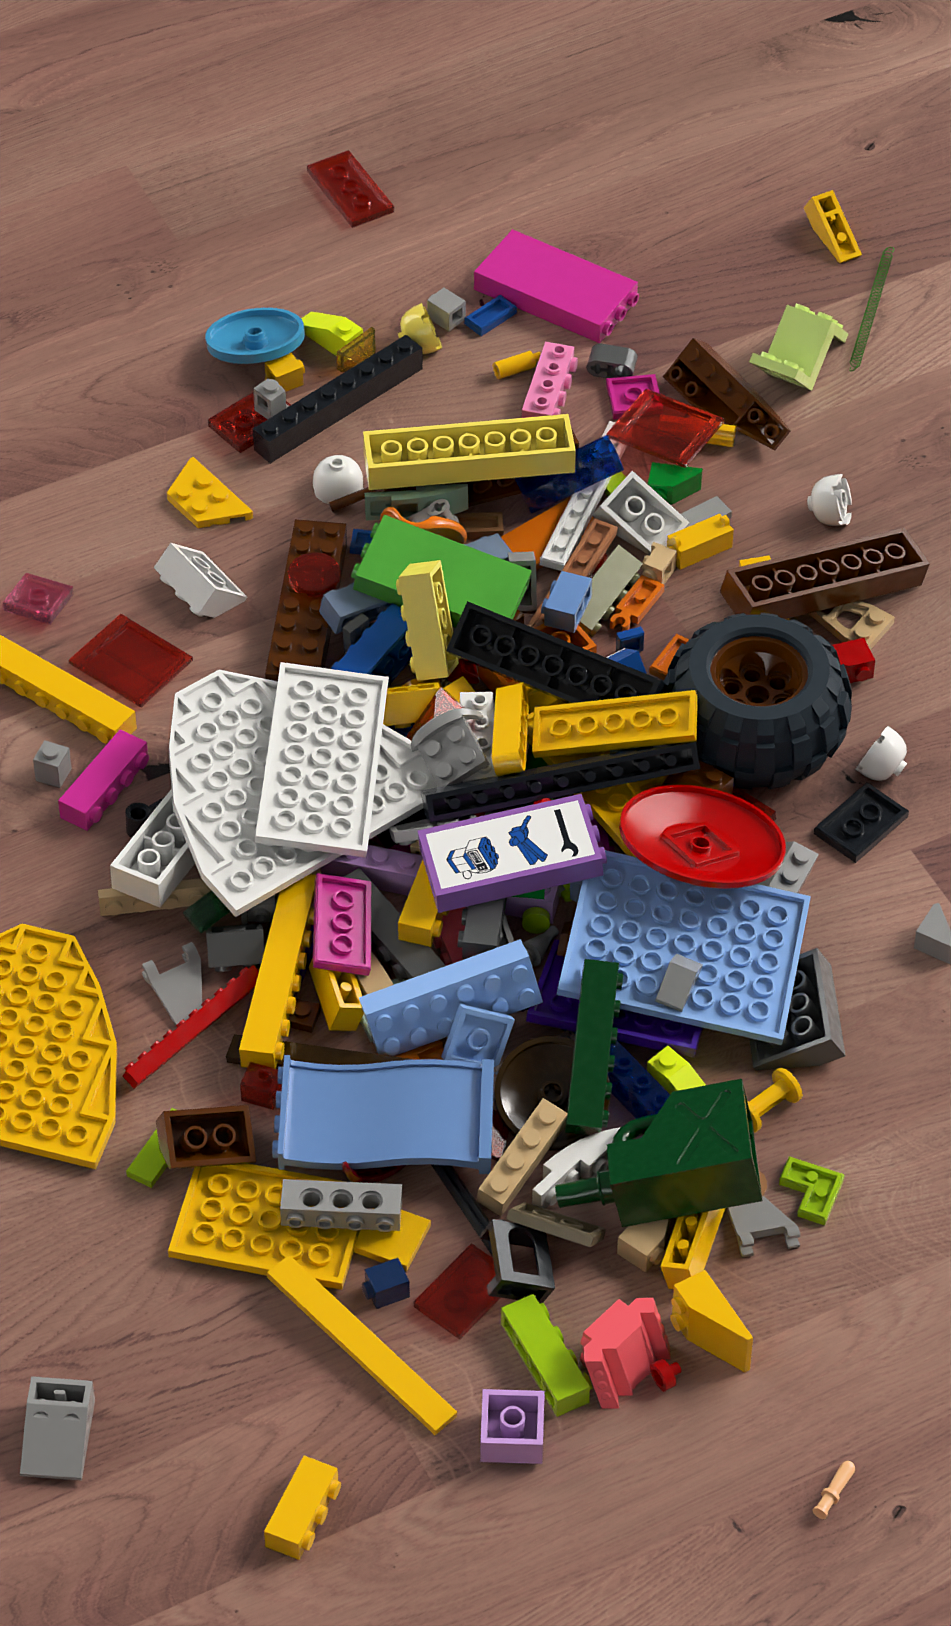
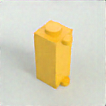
M719 513L668 535L667 547L677 551L676 566L681 570L732 548L734 529L730 526L728 516H722Z

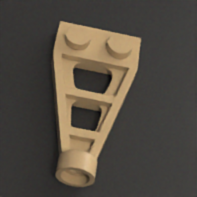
M861 601L836 606L829 614H825L821 610L808 613L842 643L865 638L870 650L890 629L895 619L894 616L874 605ZM843 611H849L861 616V619L852 629L844 627L837 621L836 618Z

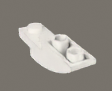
M620 1127L608 1129L580 1139L544 1163L543 1180L533 1188L532 1204L542 1208H546L548 1205L552 1206L557 1202L555 1185L577 1181L580 1177L583 1179L595 1177L597 1171H606L608 1167L607 1144L612 1143L613 1137Z

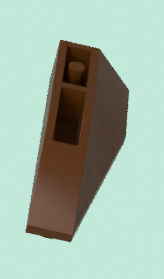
M692 338L663 375V378L694 408L726 425L736 426L737 431L772 450H776L791 432L755 389L708 343Z

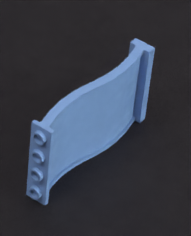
M284 1055V1067L278 1066V1084H282V1091L276 1092V1108L281 1109L280 1115H275L274 1133H279L278 1140H273L272 1156L273 1158H278L279 1170H285V1166L343 1170L342 1163L347 1161L350 1168L354 1170L398 1165L433 1164L474 1168L479 1170V1174H489L491 1172L494 1060L482 1059L480 1064L456 1060L418 1059L361 1065H331L294 1061L290 1059V1055Z

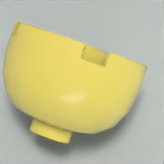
M418 304L406 311L401 318L400 327L402 332L398 333L399 339L407 335L422 347V354L424 355L442 349L440 338H436V329L423 304Z

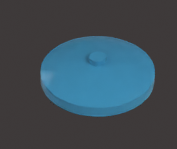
M252 308L234 312L214 322L205 334L207 350L213 357L237 364L260 363L280 358L298 348L305 338L302 319L293 312L279 308Z

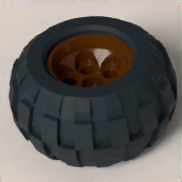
M736 614L724 618L722 622H712L698 629L686 644L682 643L668 667V674L664 680V683L667 684L665 693L696 691L698 697L697 737L695 742L698 759L733 777L734 786L740 789L753 790V787L781 788L790 784L793 779L803 780L821 769L828 757L832 758L846 736L847 727L851 719V685L844 664L840 665L835 648L822 636L813 635L812 629L796 620L789 621L779 618L775 614Z

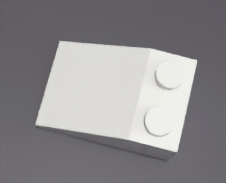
M633 471L630 472L593 514L596 519L617 526V536L649 556L653 542L667 547V536L684 529L690 523Z

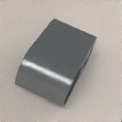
M596 344L591 349L587 371L591 375L601 378L633 376L638 356L630 348Z

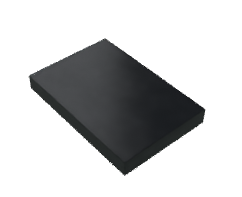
M866 782L814 828V835L857 863L908 818L909 810Z

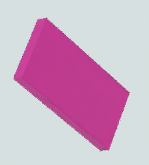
M316 874L314 879L313 968L369 976L371 971V881Z

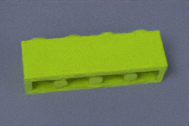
M532 1294L501 1307V1325L541 1391H544V1397L556 1417L588 1404L592 1383L589 1376L585 1372L581 1373L578 1368V1361L573 1350H567L564 1345V1338L559 1327H553L550 1322V1315L545 1304H539L535 1295Z

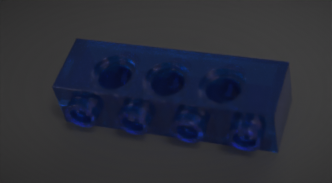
M608 435L576 449L575 473L517 477L515 481L532 514L623 471L624 468L616 449Z
M616 1040V1045H610L609 1054L615 1055L613 1073H607L609 1081L612 1083V1095L636 1119L658 1114L670 1094Z

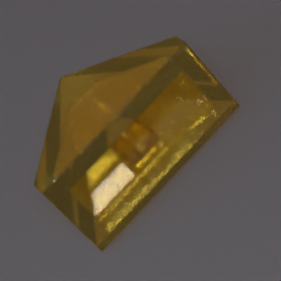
M370 327L337 351L338 371L346 372L376 353L375 329L373 327Z

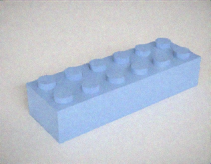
M521 939L359 997L377 1053L387 1056H396L448 1037L459 1004L509 1015L543 1002L530 957Z

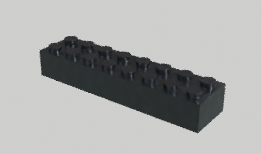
M468 601L446 649L447 652L457 658L518 683L524 682L525 686L567 703L663 694L667 686L658 678Z

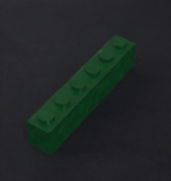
M584 959L565 1133L590 1136L601 1132V1129L607 1128L609 1111L604 1110L605 1100H610L612 1083L607 1082V1073H613L615 1055L609 1054L610 1045H616L618 1028L612 1026L613 1017L619 1018L621 1001L615 1000L616 990H622L623 973H618L619 963Z

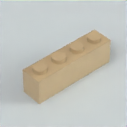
M543 1098L479 1187L477 1202L501 1217L564 1129L568 1113Z

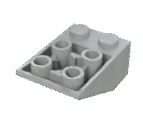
M31 1377L26 1405L20 1476L82 1481L95 1404L93 1381Z

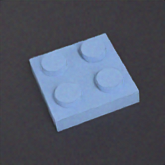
M459 1004L441 1057L443 1060L479 1064L482 1063V1059L494 1060V1072H497L515 1019L510 1015Z

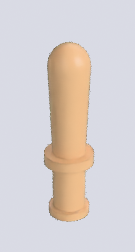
M851 1461L843 1462L829 1487L823 1489L820 1502L813 1508V1513L818 1518L826 1519L831 1506L838 1503L840 1492L855 1472V1466Z

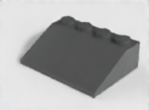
M818 948L799 955L782 1045L749 1038L753 1068L755 1070L820 1066L846 1056L832 967Z

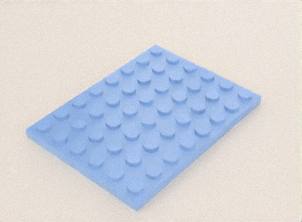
M605 850L607 863L603 864V876L582 881L557 995L579 1000L584 959L619 963L618 973H623L622 990H616L615 1000L621 1001L620 1009L782 1045L811 896L759 884L728 889L692 885L655 871L637 857ZM676 954L703 964L682 1012L655 1002L669 962Z

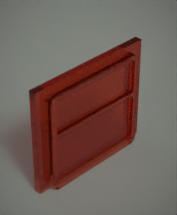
M646 388L608 431L607 438L686 468L722 426L724 418Z
M120 614L69 659V664L137 706L142 707L193 661V657L123 614Z

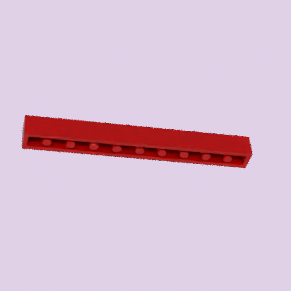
M254 965L249 969L245 967L239 972L240 976L237 979L233 977L226 983L227 987L225 989L220 988L213 994L215 996L213 999H206L201 1004V1009H194L188 1015L190 1018L186 1021L182 1019L176 1025L177 1028L174 1031L169 1030L163 1036L164 1039L161 1042L157 1040L153 1043L148 1053L146 1051L141 1053L137 1057L138 1061L136 1063H129L124 1068L126 1071L122 1077L133 1089L138 1087L253 991L256 986L259 970Z

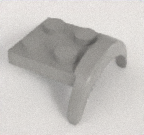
M468 708L447 711L431 719L413 736L411 750L412 752L420 751L438 787L460 783L489 765L482 748L467 722L469 719H483L481 712Z

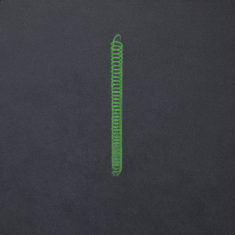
M888 248L882 254L850 364L853 359L861 358L862 360L874 316L872 315L873 319L870 321L869 319L865 320L864 317L867 312L875 311L876 313L886 280L884 275L883 283L878 282L881 281L879 278H882V276L878 277L877 274L885 272L882 269L888 268L889 270L893 258L891 253H887L891 257L884 256ZM872 299L877 300V301H874V303H876V304H872V306H875V307H871V305H869V303H871L870 300H872ZM867 327L868 329L865 330L867 332H864L862 328ZM861 340H864L866 343L864 344L865 347L860 349L862 351H859L861 354L854 355L856 353L855 350H857L856 347L861 346L862 344L860 343H863Z

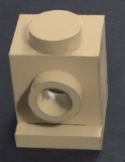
M653 542L650 556L646 555L643 559V565L641 566L643 572L641 575L665 584L676 569L677 551Z

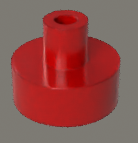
M660 1359L650 1364L651 1375L660 1390L665 1392L676 1386L675 1376L682 1372L678 1362L669 1365L664 1359Z

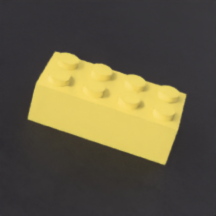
M441 560L409 564L400 574L399 579H397L396 588L398 595H402L403 599L401 616L403 621L407 622L408 627L406 643L408 647H411L413 655L410 658L411 671L416 673L417 681L449 677L459 661L457 657L446 651L453 635V627Z

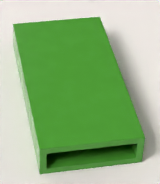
M384 515L380 524H374L370 535L373 539L370 544L365 543L361 553L363 560L361 564H355L351 578L355 579L354 590L401 607L403 605L402 595H398L396 581L399 579L400 574L409 564L441 560L452 627L456 628L467 601L513 619L528 587L532 570Z

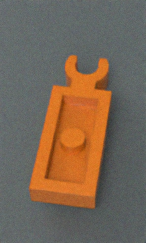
M641 575L616 606L615 614L610 619V628L613 629L617 624H623L622 631L630 629L631 622L639 624L664 593L665 585Z

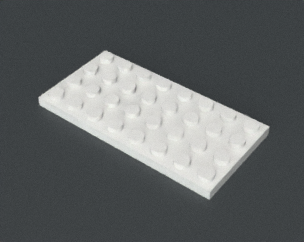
M280 663L255 843L366 858L389 677Z

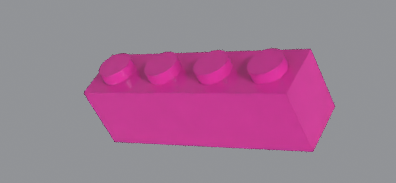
M120 729L58 800L60 818L88 831L94 823L101 819L107 807L116 802L119 793L132 783L137 772L146 767L149 761L147 742Z

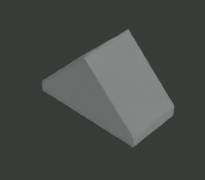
M936 903L933 904L916 931L914 949L951 964V930L940 904Z
M676 954L669 962L655 1002L682 1012L703 964Z

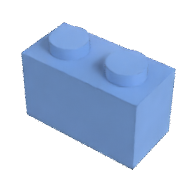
M561 571L558 580H553L551 584L549 598H545L542 603L541 613L544 614V625L575 633L592 597V578Z

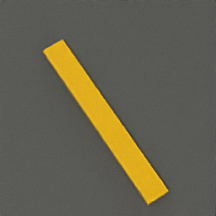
M290 1255L286 1256L267 1272V1278L434 1435H437L457 1417L458 1412Z

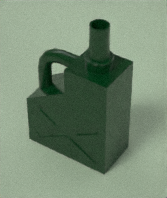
M742 1078L673 1091L658 1114L631 1120L620 1127L614 1135L612 1143L607 1144L609 1170L597 1171L595 1177L555 1185L559 1208L599 1201L602 1202L603 1206L615 1203L622 1227L763 1201L753 1121Z

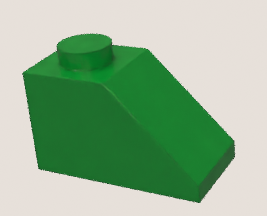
M652 462L648 485L667 503L672 505L701 490L703 468Z

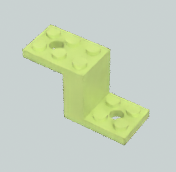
M797 303L795 307L787 305L768 353L763 351L761 355L752 353L749 362L768 375L812 391L832 339L845 343L848 333L842 329L843 325L839 324L837 320L832 319L830 315L818 312V315H815V312L810 311V308Z

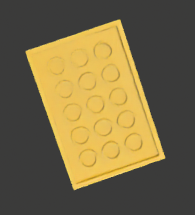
M249 1163L194 1168L169 1245L168 1257L267 1276V1272L290 1255L323 1287L343 1290L359 1230L281 1226L280 1205L283 1179L346 1181Z

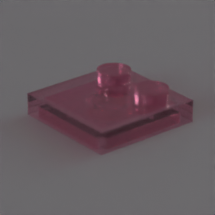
M25 573L3 601V610L51 625L73 596V586Z

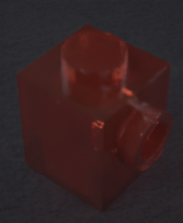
M250 1062L240 1083L241 1101L274 1110L276 1106V1092L282 1091V1084H278V1069Z

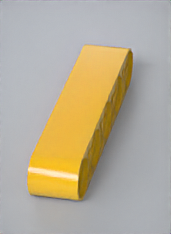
M524 682L496 688L492 763L497 777L525 771L529 697Z

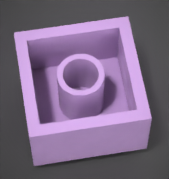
M483 1389L481 1462L542 1464L544 1391Z

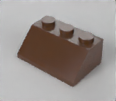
M249 1105L163 1111L156 1120L159 1149L170 1170L256 1163Z

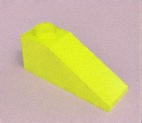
M310 312L301 318L304 324L305 335L345 363L364 351L363 329L348 318L318 312Z
M666 1046L647 1061L646 1082L666 1099L669 1098L673 1091L706 1085L692 1066L669 1046Z

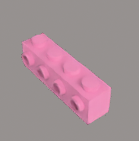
M545 342L522 408V418L560 415L561 410L559 407H564L566 401L565 390L571 387V372H576L578 358L574 357L573 346Z

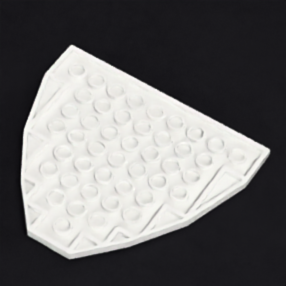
M217 670L175 693L169 742V763L174 812L201 879L231 913L237 917L337 859L342 854L255 843L278 681ZM384 724L382 727L369 839L423 809L421 791L438 787L420 751L412 752L411 740Z

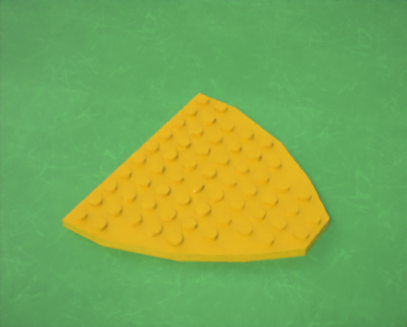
M19 924L0 933V1146L96 1169L116 1124L117 1042L102 990L75 936L31 925Z

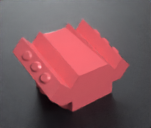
M636 1298L630 1305H626L618 1299L583 1332L580 1344L583 1346L580 1361L588 1370L601 1409L619 1408L618 1396H633V1390L651 1374L650 1364L660 1359H671L668 1336L665 1333L654 1298Z

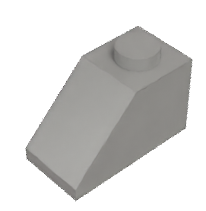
M534 551L508 552V562L532 570L528 587L518 610L537 611L536 559Z

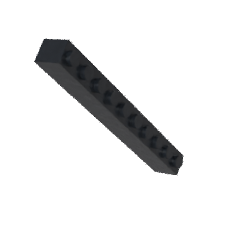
M696 742L646 746L527 769L498 777L492 776L422 790L421 796L425 818L431 823L531 803L544 798L551 799L700 769Z

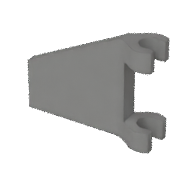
M192 942L182 946L184 951L182 957L185 963L159 974L152 960L142 964L144 969L142 975L145 981L153 988L175 1026L182 1019L186 1021L190 1018L188 1015L194 1009L199 1010L202 1008L201 958Z
M764 1196L761 1202L727 1208L742 1257L754 1255L752 1246H754L753 1239L784 1233L788 1249L800 1247L798 1241L800 1231L798 1226Z

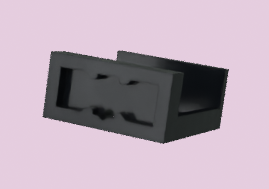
M492 1219L479 1235L480 1239L491 1242L495 1276L487 1285L488 1296L520 1300L534 1294L539 1304L543 1303L555 1289L546 1232L518 1223ZM509 1244L534 1248L538 1275L513 1271Z

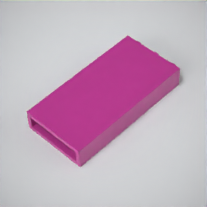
M513 229L474 271V290L492 298L501 295L518 309L597 343H601L606 336L612 333L614 326L624 319L626 312L631 307H634L639 299V293H637L638 282Z

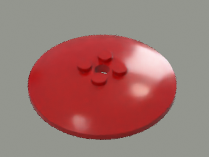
M667 785L651 788L632 797L624 806L620 816L619 830L621 837L628 849L640 861L665 876L692 885L728 889L761 883L772 877L780 869L786 853L784 836L777 824L766 813L739 797L711 788L693 785Z

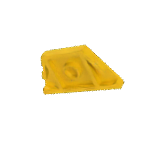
M194 457L189 459L167 491V500L197 528L210 527L214 524H228L231 518L245 517V521L253 519V511Z

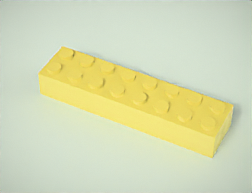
M569 414L363 431V451L369 490L575 473L576 450Z

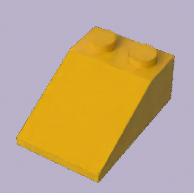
M701 1271L674 1284L673 1298L671 1299L672 1315H670L674 1328L677 1331H681L685 1338L693 1344L744 1373L749 1371L753 1337L707 1271Z

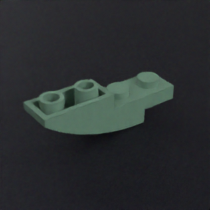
M468 484L416 486V490L364 493L366 521L380 520L382 511L387 507H394L404 519L408 520L410 516L439 499H446L449 502L452 514L468 509Z

